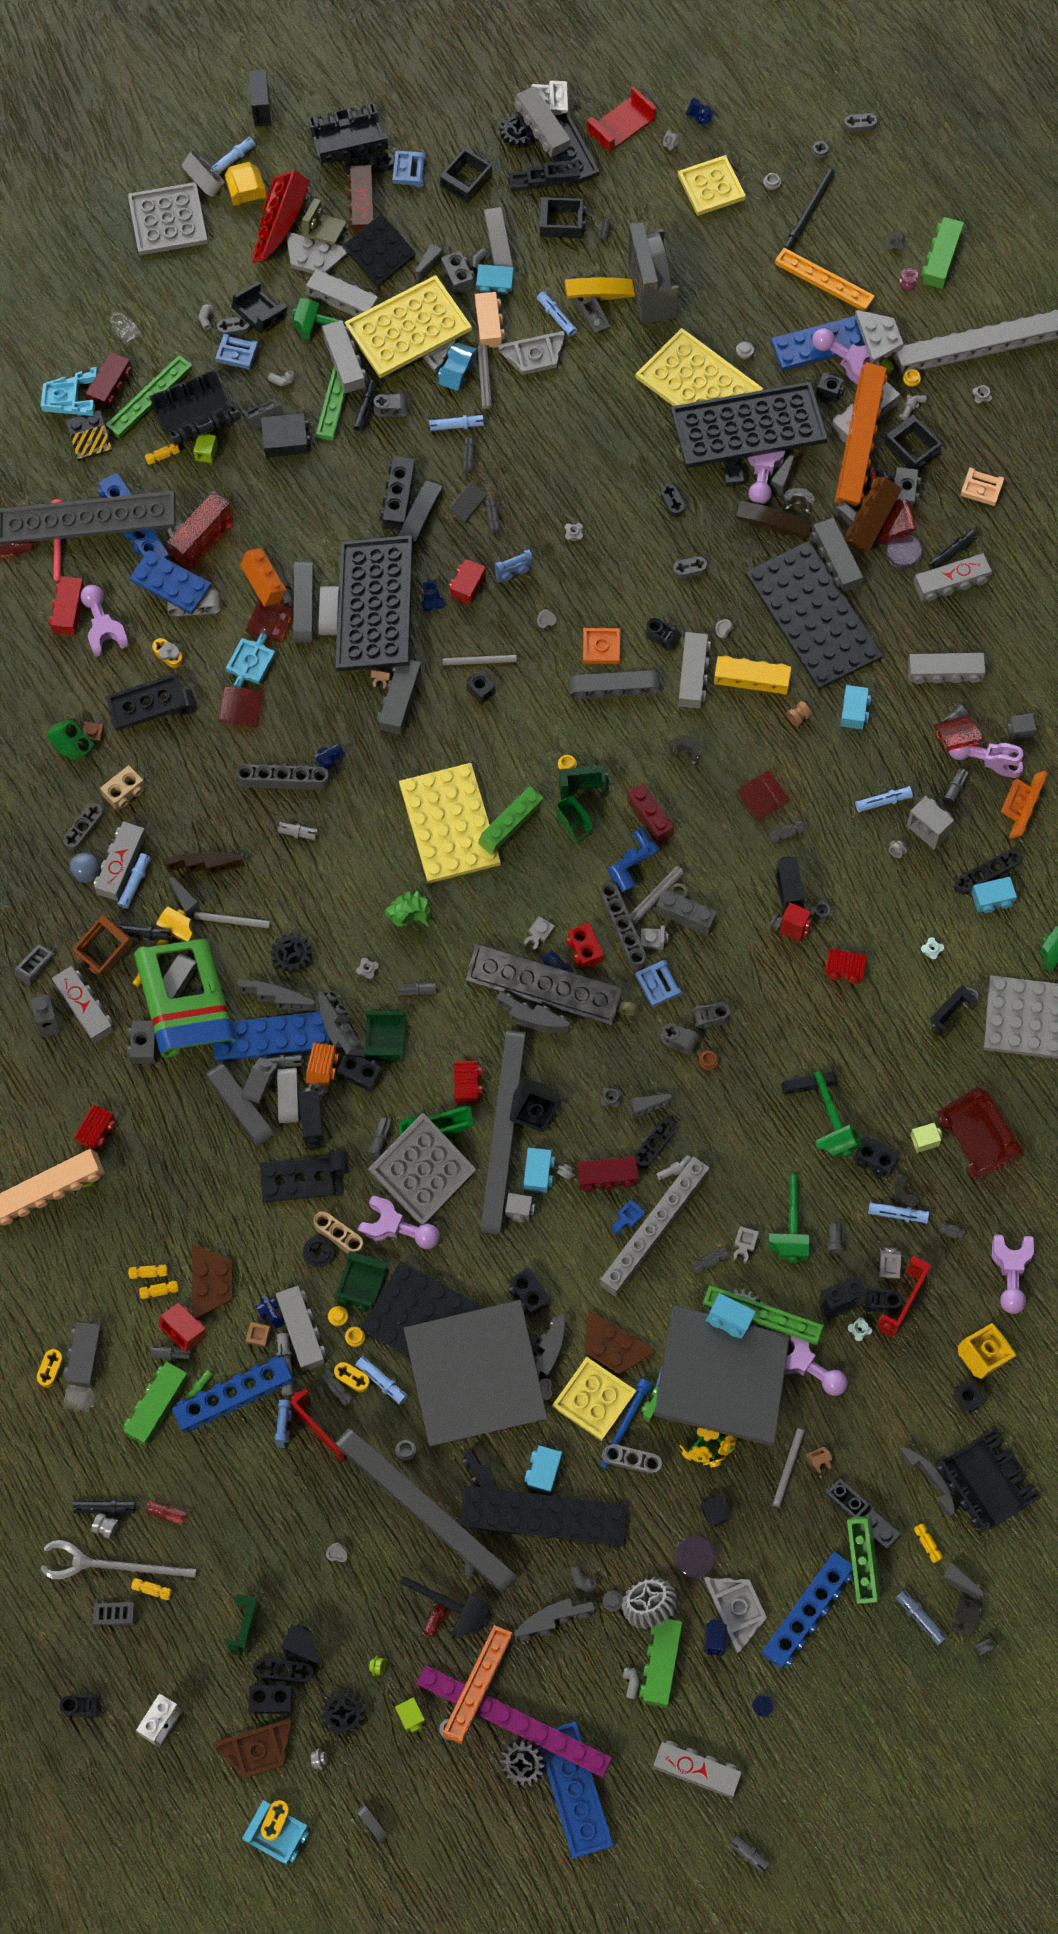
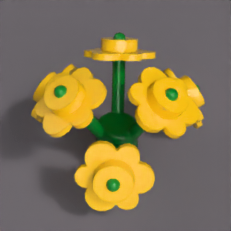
M698 1428L697 1434L700 1438L690 1449L682 1444L679 1445L685 1459L703 1462V1465L710 1464V1468H717L722 1464L721 1461L726 1459L725 1456L735 1449L737 1437L719 1435V1432ZM717 1440L720 1443L721 1447L718 1453L724 1455V1457L716 1458L711 1441Z

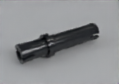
M374 380L367 381L365 392L361 395V405L353 429L357 432L365 430L371 405L374 403V396L378 387V383Z
M970 529L963 536L957 537L951 545L929 560L932 568H939L958 552L964 551L971 542L978 538L977 533Z
M116 924L128 936L147 938L149 941H154L155 939L170 941L171 938L169 937L172 935L171 929L156 928L155 926L142 927Z
M112 1499V1501L74 1500L73 1513L135 1514L136 1506L134 1505L136 1502L135 1500L117 1501V1499Z

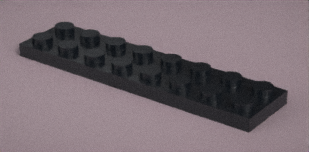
M479 943L475 944L466 976L467 981L610 1025L614 1022L623 987Z
M465 1485L461 1527L623 1547L627 1505Z

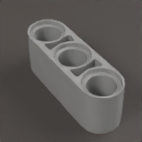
M191 150L182 163L183 169L207 195L215 197L224 184L223 179L198 152Z
M320 586L319 635H337L339 586Z
M209 590L192 615L220 612V592ZM167 602V611L170 616L191 615Z
M182 953L177 956L163 978L166 994L169 999L179 998L197 969L196 961Z
M297 1068L277 1069L279 1123L299 1122Z
M615 1444L605 1447L602 1451V1459L611 1465L648 1474L659 1471L662 1466V1460L656 1454ZM609 1449L616 1451L617 1457L615 1460L608 1457L607 1452ZM629 1454L636 1456V1463L634 1465L627 1461ZM649 1458L655 1460V1469H650L647 1466Z

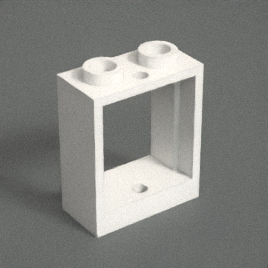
M159 1693L136 1731L143 1738L160 1748L183 1711L176 1703Z

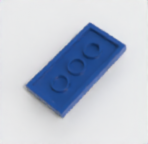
M148 550L129 578L130 582L191 615L211 588L210 582L151 550Z

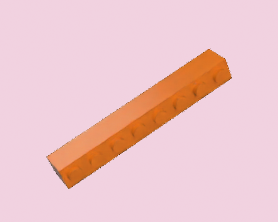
M867 362L861 367L834 503L845 502L849 507L855 508L863 501L864 493L862 489L867 482L866 469L869 468L871 463L869 454L874 447L872 438L877 431L875 423L881 412L879 403L883 400L884 396L882 388L887 381L886 367Z

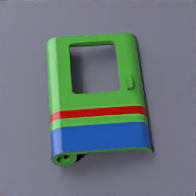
M198 939L153 947L143 946L137 949L134 956L162 1057H173L180 1052V1048L229 1040L236 1042L208 940ZM192 950L204 993L169 999L156 956L158 954Z

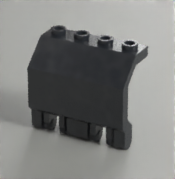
M375 103L367 104V109L365 105H362V116H357L354 107L350 108L351 115L349 109L335 111L334 118L332 112L328 113V121L330 123L323 124L321 115H317L318 124L315 116L308 117L313 143L321 164L389 149L388 137L386 133L382 132Z
M215 370L149 396L161 428L174 446L181 444L182 441H188V437H198V433L201 436L215 430V427L218 429L222 423L230 424L231 420L235 422L241 419L237 408L228 402Z
M996 1428L985 1433L949 1457L943 1455L936 1462L938 1473L941 1477L945 1476L949 1482L947 1484L952 1494L958 1496L960 1507L964 1512L967 1511L969 1513L971 1524L976 1530L979 1529L981 1533L996 1527L1041 1498L1037 1490L1022 1498L1023 1495L1035 1488L1033 1484H1028L1020 1491L1015 1484L1026 1479L1027 1475L1025 1472L1010 1480L1021 1473L1023 1468L1014 1455L1006 1458L1012 1453L1010 1449L1004 1450L997 1456L995 1455L993 1449L1005 1442L1003 1438L996 1440L1001 1436Z

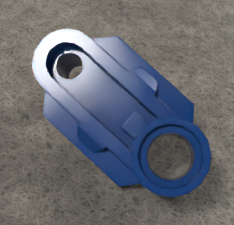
M643 827L632 833L641 847L640 850L637 852L635 848L628 850L627 854L623 855L624 859L607 868L620 894L637 885L628 869L660 851L655 842H650Z

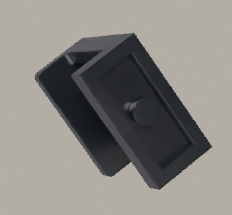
M258 281L250 284L244 290L236 292L233 296L231 308L256 331L262 333L286 319L288 306L284 302L276 305L261 291V283Z
M963 985L930 1018L931 1030L938 1037L942 1035L946 1038L948 1036L947 1028L943 1024L963 1003L971 1010L977 1006L976 997Z
M858 1275L823 1289L818 1303L826 1320H829L863 1306L864 1303L861 1297L866 1295L867 1291Z

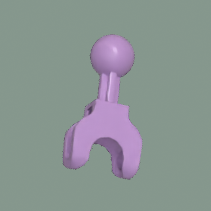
M827 328L818 329L812 337L813 345L817 350H831L843 358L840 365L846 369L848 378L858 384L863 364L866 362L872 364L865 345L858 347L852 344L848 349L836 342L833 332Z
M785 451L748 457L749 463L755 469L754 474H758L756 483L751 485L748 493L753 503L763 505L770 500L772 491L767 484L768 476H772L773 471L783 465Z
M88 585L83 588L80 595L81 601L86 607L91 608L94 619H91L92 628L88 633V640L94 656L99 657L103 655L102 644L108 639L116 640L120 648L128 647L129 644L123 625L113 621L109 614H104L101 606L104 600L102 589L96 585Z
M963 736L953 738L948 744V752L956 760H964L969 756L985 760V767L993 769L1000 775L1017 778L1023 772V764L1021 762L1023 750L1018 746L1008 743L996 745L990 743L988 749L972 746L971 742ZM1015 752L1018 756L1014 758L1010 754ZM1009 765L1017 766L1018 769L1012 771L1009 769Z
M372 1196L369 1204L373 1210L381 1214L380 1219L373 1224L363 1222L357 1229L360 1235L374 1241H382L388 1237L397 1238L399 1233L415 1238L417 1245L423 1249L435 1247L440 1240V1233L434 1225L423 1224L417 1227L405 1223L403 1215L395 1211L393 1204L389 1200L377 1196Z
M995 1234L992 1240V1259L1000 1266L1002 1275H1007V1290L1001 1295L1000 1303L1002 1308L1010 1314L1021 1312L1026 1305V1297L1019 1290V1276H1022L1024 1267L1029 1264L1034 1254L1032 1236H1024L1021 1248L1015 1251L1005 1246L1003 1235Z
M789 1336L788 1342L794 1347V1351L786 1356L784 1374L799 1373L804 1376L809 1372L822 1381V1387L829 1395L838 1396L844 1393L848 1386L845 1374L839 1370L827 1371L815 1363L816 1355L810 1351L809 1342Z

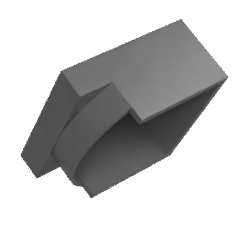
M639 222L629 224L628 269L633 280L641 322L643 324L676 318L678 285L671 286L663 245L664 229L646 232L644 223Z

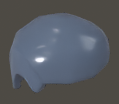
M82 852L77 854L70 862V871L79 882H91L99 875L100 865L97 859L90 853Z

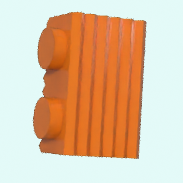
M313 1043L306 1072V1083L330 1086V1081L335 1079L336 1074L334 1065H338L339 1053H336L334 1045Z

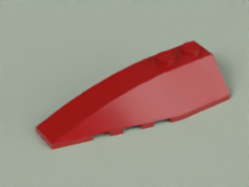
M296 170L273 177L262 211L265 213L264 217L260 218L262 228L257 233L259 241L255 244L253 263L266 260L278 247L303 206L302 202L308 192L310 181Z

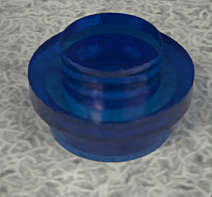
M761 1695L754 1699L752 1709L756 1715L766 1717L773 1710V1702L769 1697Z

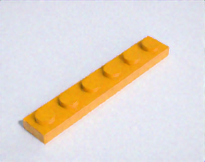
M783 248L775 260V265L864 312L867 311L874 301L875 295L786 248Z

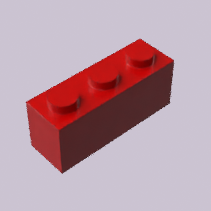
M61 576L60 582L56 584L55 592L57 597L53 599L52 603L54 612L49 618V626L52 627L54 634L76 635L82 604L80 595L83 588H85L81 578Z

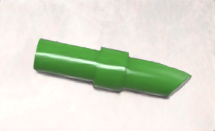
M206 1370L202 1377L195 1382L185 1399L195 1398L194 1395L204 1389L205 1384L213 1376L209 1370Z

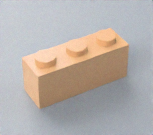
M496 292L475 294L480 345H486L487 348L498 347V345L502 344V340H505L504 329H500V325L503 324L502 314L498 313V310L501 309L500 299H497Z

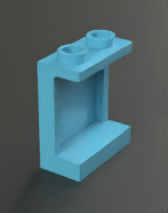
M263 1800L242 1839L286 1865H289L290 1862L294 1863L299 1854L298 1846L301 1842L304 1844L310 1832L307 1831L309 1826L288 1815L278 1839L267 1841L261 1834V1827L271 1804ZM274 1808V1811L276 1812V1816L274 1819L277 1820L279 1815L284 1814V1812L280 1811L277 1808ZM275 1822L272 1823L270 1828L266 1827L265 1829L268 1837L271 1834H276L274 1830Z

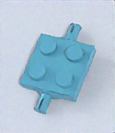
M261 633L257 642L241 638L226 666L227 672L238 677L233 684L235 688L238 687L240 689L244 680L260 685L276 655L275 651L263 645L268 637L266 634Z

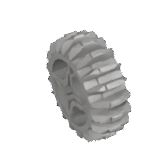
M655 1577L651 1580L646 1578L644 1582L638 1581L636 1586L631 1585L632 1590L626 1591V1596L623 1597L622 1609L625 1618L628 1619L632 1626L635 1625L638 1629L642 1627L645 1630L649 1626L654 1629L655 1625L661 1626L663 1621L668 1622V1617L674 1616L673 1612L677 1609L678 1603L676 1592L670 1583L662 1578L657 1580Z

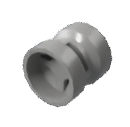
M98 1513L92 1524L91 1532L101 1533L110 1540L117 1530L119 1521L113 1518L108 1519L106 1515Z

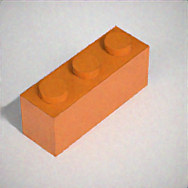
M263 549L246 551L240 566L264 607L280 604L286 588Z

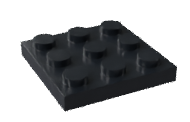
M379 214L342 246L376 287L382 284L416 254L382 214Z

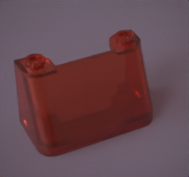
M975 1087L937 1111L940 1115L938 1119L942 1126L952 1129L970 1161L967 1169L973 1178L980 1179L1024 1156L1016 1138L992 1097L985 1089Z

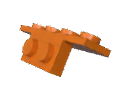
M1046 771L1036 773L1030 786L1019 779L1013 781L1001 810L1003 814L1015 821L1009 838L1013 839L1025 833L1027 829L1026 824L1033 814V807L1039 800L1040 790L1046 783Z

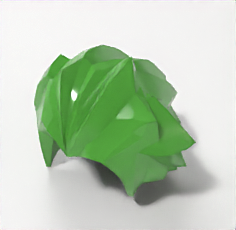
M418 890L413 895L411 891H408L403 896H399L393 901L391 906L384 910L385 916L396 926H406L412 921H422L429 927L427 920L430 917V907L427 905L428 900L426 896L421 897Z

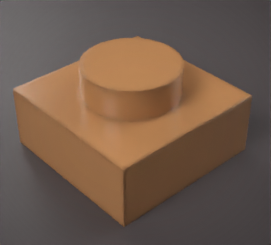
M250 1322L246 1343L266 1347L270 1326Z

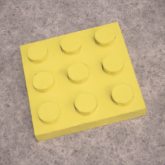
M726 155L678 171V177L697 216L746 200V195Z
M586 1357L552 1407L600 1441H603L636 1394V1390Z

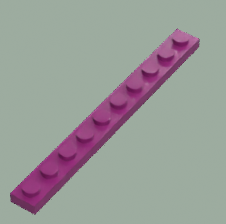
M425 1665L416 1683L417 1686L455 1705L465 1687V1684ZM487 1695L484 1696L476 1713L477 1716L523 1739L526 1738L529 1742L535 1741V1745L541 1746V1748L601 1778H604L612 1761V1757Z

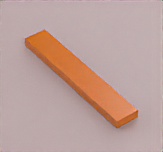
M495 1625L493 1626L443 1731V1737L460 1744L463 1743L512 1639V1632Z

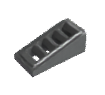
M432 244L429 246L415 270L416 281L420 282L441 262V257H443L442 248Z
M789 455L771 480V490L780 496L784 493L793 467V455Z
M171 877L169 879L171 887L184 912L187 914L186 916L189 918L199 910L198 902L174 877Z
M38 944L15 968V977L30 986L53 958L54 953ZM40 953V954L43 955L45 958L43 959V958H41L40 956H38L37 954Z
M671 1094L633 1098L632 1109L634 1118L671 1104Z
M953 1563L949 1564L942 1581L975 1599H979L983 1591Z
M129 1602L94 1603L93 1625L134 1626L136 1604ZM100 1609H104L103 1620H99ZM108 1609H112L111 1619L107 1620ZM116 1609H120L119 1619H115ZM124 1609H127V1619H123Z

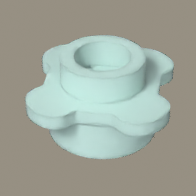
M933 937L928 938L926 945L921 947V951L931 959H936L939 952L944 950L943 944L937 943Z
M858 1318L854 1324H849L848 1331L854 1334L856 1341H862L864 1336L872 1333V1328L868 1327L864 1318Z

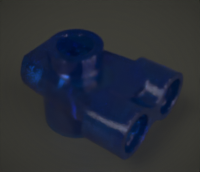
M693 97L685 115L691 118L695 117L698 124L704 125L711 122L715 112L709 106L700 103V100Z
M436 581L424 582L423 611L444 608V599L440 597Z
M337 743L330 748L323 747L317 751L318 754L314 757L319 766L321 765V767L329 769L336 765L335 758L344 756L345 752L342 746Z
M550 950L541 957L545 964L568 971L573 970L568 962L565 963L553 950ZM552 958L556 959L555 965H552L550 963V960Z
M264 1295L259 1299L261 1303L255 1306L263 1320L269 1317L270 1322L273 1323L275 1328L282 1327L285 1322L276 1310L279 1308L278 1303L274 1297L270 1299L268 1295Z

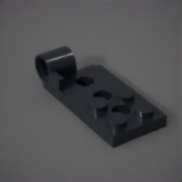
M176 673L106 696L116 731L170 714V716L177 714L186 715L197 710L193 691L190 689L181 690ZM162 693H168V697L166 699H159ZM144 699H151L148 705H142ZM129 704H132V705H133V708H132L131 711H128V712L124 711V709H125V707H126L127 705H129Z
M334 1151L329 1154L318 1155V1158L260 1163L263 1203L341 1196L340 1175L349 1173L348 1153L346 1151ZM318 1173H323L326 1175L324 1181L318 1182L315 1180V1176ZM298 1175L306 1177V1181L302 1184L297 1183L295 1179ZM278 1177H285L287 1181L284 1185H277L276 1179Z

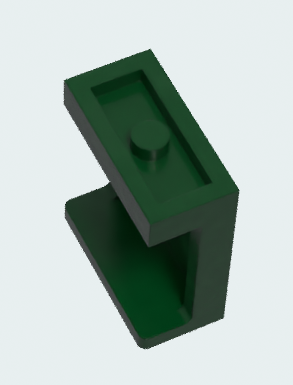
M604 765L559 769L561 801L568 797V791L600 788L601 796L606 797V791H609V773L605 772Z
M371 1009V1011H366L365 1060L404 1062L405 1012H401L399 1009H392L390 1011Z
M349 1251L344 1273L337 1292L335 1291L334 1293L337 1303L342 1306H356V1309L361 1312L371 1311L377 1301L388 1270L387 1262Z
M236 1594L234 1602L238 1609L245 1610L238 1640L225 1639L224 1644L231 1654L242 1656L243 1653H249L260 1604L257 1598Z

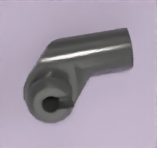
M481 248L473 255L472 271L478 272V264H480L483 258L485 260L490 258L491 252L487 248Z
M580 1566L570 1569L574 1584L578 1589L592 1592L596 1588V1581L583 1577Z

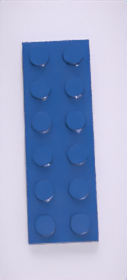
M855 316L771 338V344L781 370L784 371L839 356L831 350L819 351L814 347L812 337L821 328L831 330L835 336V341L848 349L852 344L858 347L864 346L865 343Z
M321 1012L233 1021L231 1024L236 1042L229 1040L213 1043L215 1063L311 1052L313 1043L330 1045V1038L325 1029Z
M576 1721L553 1728L582 1743ZM541 1748V1753L546 1754L543 1761L547 1762L545 1768L572 1859L613 1847L592 1773Z

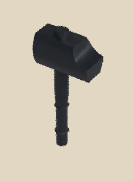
M402 1576L399 1582L459 1614L450 1635L457 1639L462 1638L465 1634H478L481 1626L485 1627L489 1618L486 1615L490 1605L473 1596H468L463 1605L405 1576Z

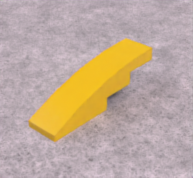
M594 277L565 279L564 281L567 299L583 297L586 300L595 296V298H600V301L635 297L632 279Z

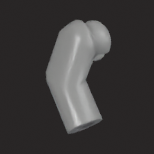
M208 304L201 307L198 316L204 330H209L212 327L208 316L214 312V308Z
M287 371L284 376L280 377L271 372L268 376V381L279 386H286L294 382L295 374L292 371Z
M624 1668L623 1678L629 1679L626 1697L636 1699L639 1688L637 1671L634 1668Z

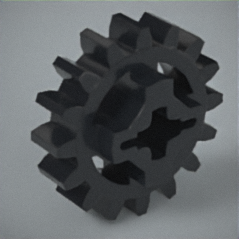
M520 112L518 116L512 113L511 118L506 116V121H501L500 137L504 139V143L509 142V147L516 145L518 149L519 145H522L525 148L526 143L531 145V140H535L533 130L529 125H526Z
M290 933L289 937L283 934L282 940L276 938L277 944H272L273 950L270 951L273 957L271 958L272 963H276L277 970L282 967V973H285L287 970H289L290 975L293 974V970L300 973L301 967L303 969L307 968L305 963H311L309 958L312 956L311 945L306 944V938L301 940L300 934L296 937H293V933ZM299 946L303 948L304 953H302V951L299 950ZM279 954L283 957V961L280 960Z
M341 1690L338 1691V1696L331 1693L332 1699H324L327 1705L320 1708L325 1712V1714L320 1715L321 1719H326L323 1726H330L328 1729L329 1733L335 1730L336 1737H339L340 1732H343L345 1737H347L349 1731L354 1735L355 1727L361 1729L359 1721H365V1717L361 1716L362 1713L366 1712L365 1708H360L363 1704L362 1700L356 1701L358 1697L356 1694L350 1697V1691L348 1690L345 1695L342 1694ZM345 1700L352 1702L355 1707L346 1705ZM337 1702L335 1709L330 1710L331 1706ZM341 1709H345V1712H348L343 1719H341L340 1715H337L341 1713ZM356 1717L355 1721L349 1726L348 1722L351 1718ZM330 1720H337L341 1727L335 1726Z
M526 1738L521 1743L519 1739H516L502 1753L505 1757L501 1760V1763L506 1765L502 1771H508L507 1779L513 1777L514 1784L520 1781L521 1786H524L526 1783L530 1786L535 1781H539L541 1775L546 1771L543 1767L547 1765V1762L542 1761L546 1754H540L541 1746L534 1747L535 1741L527 1744ZM519 1750L515 1756H512L514 1751ZM535 1769L534 1773L529 1775V1772Z

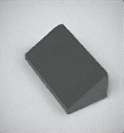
M272 399L244 412L243 415L250 428L256 430L262 427L261 417L281 416L284 413L281 405L275 399Z
M470 482L450 506V514L466 522L485 499L486 495L474 483Z

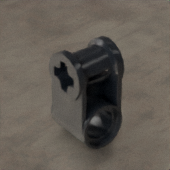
M651 618L647 622L645 631L647 638L659 644L665 650L671 651L675 641L682 636L679 630L658 618ZM655 627V628H657L658 630H657V631H653V630H651L650 628Z
M875 1288L866 1289L864 1311L896 1313L901 1309L902 1296L899 1292ZM894 1298L898 1301V1304L892 1306L888 1303V1300Z
M67 1695L60 1701V1709L67 1717L100 1718L98 1713V1702L101 1700L100 1695ZM68 1701L75 1702V1708L72 1711H66L64 1708Z

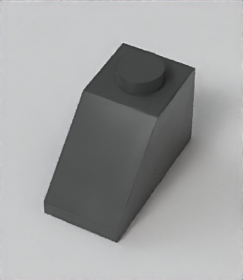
M259 1058L252 1067L241 1097L259 1103L274 1083L278 1064Z

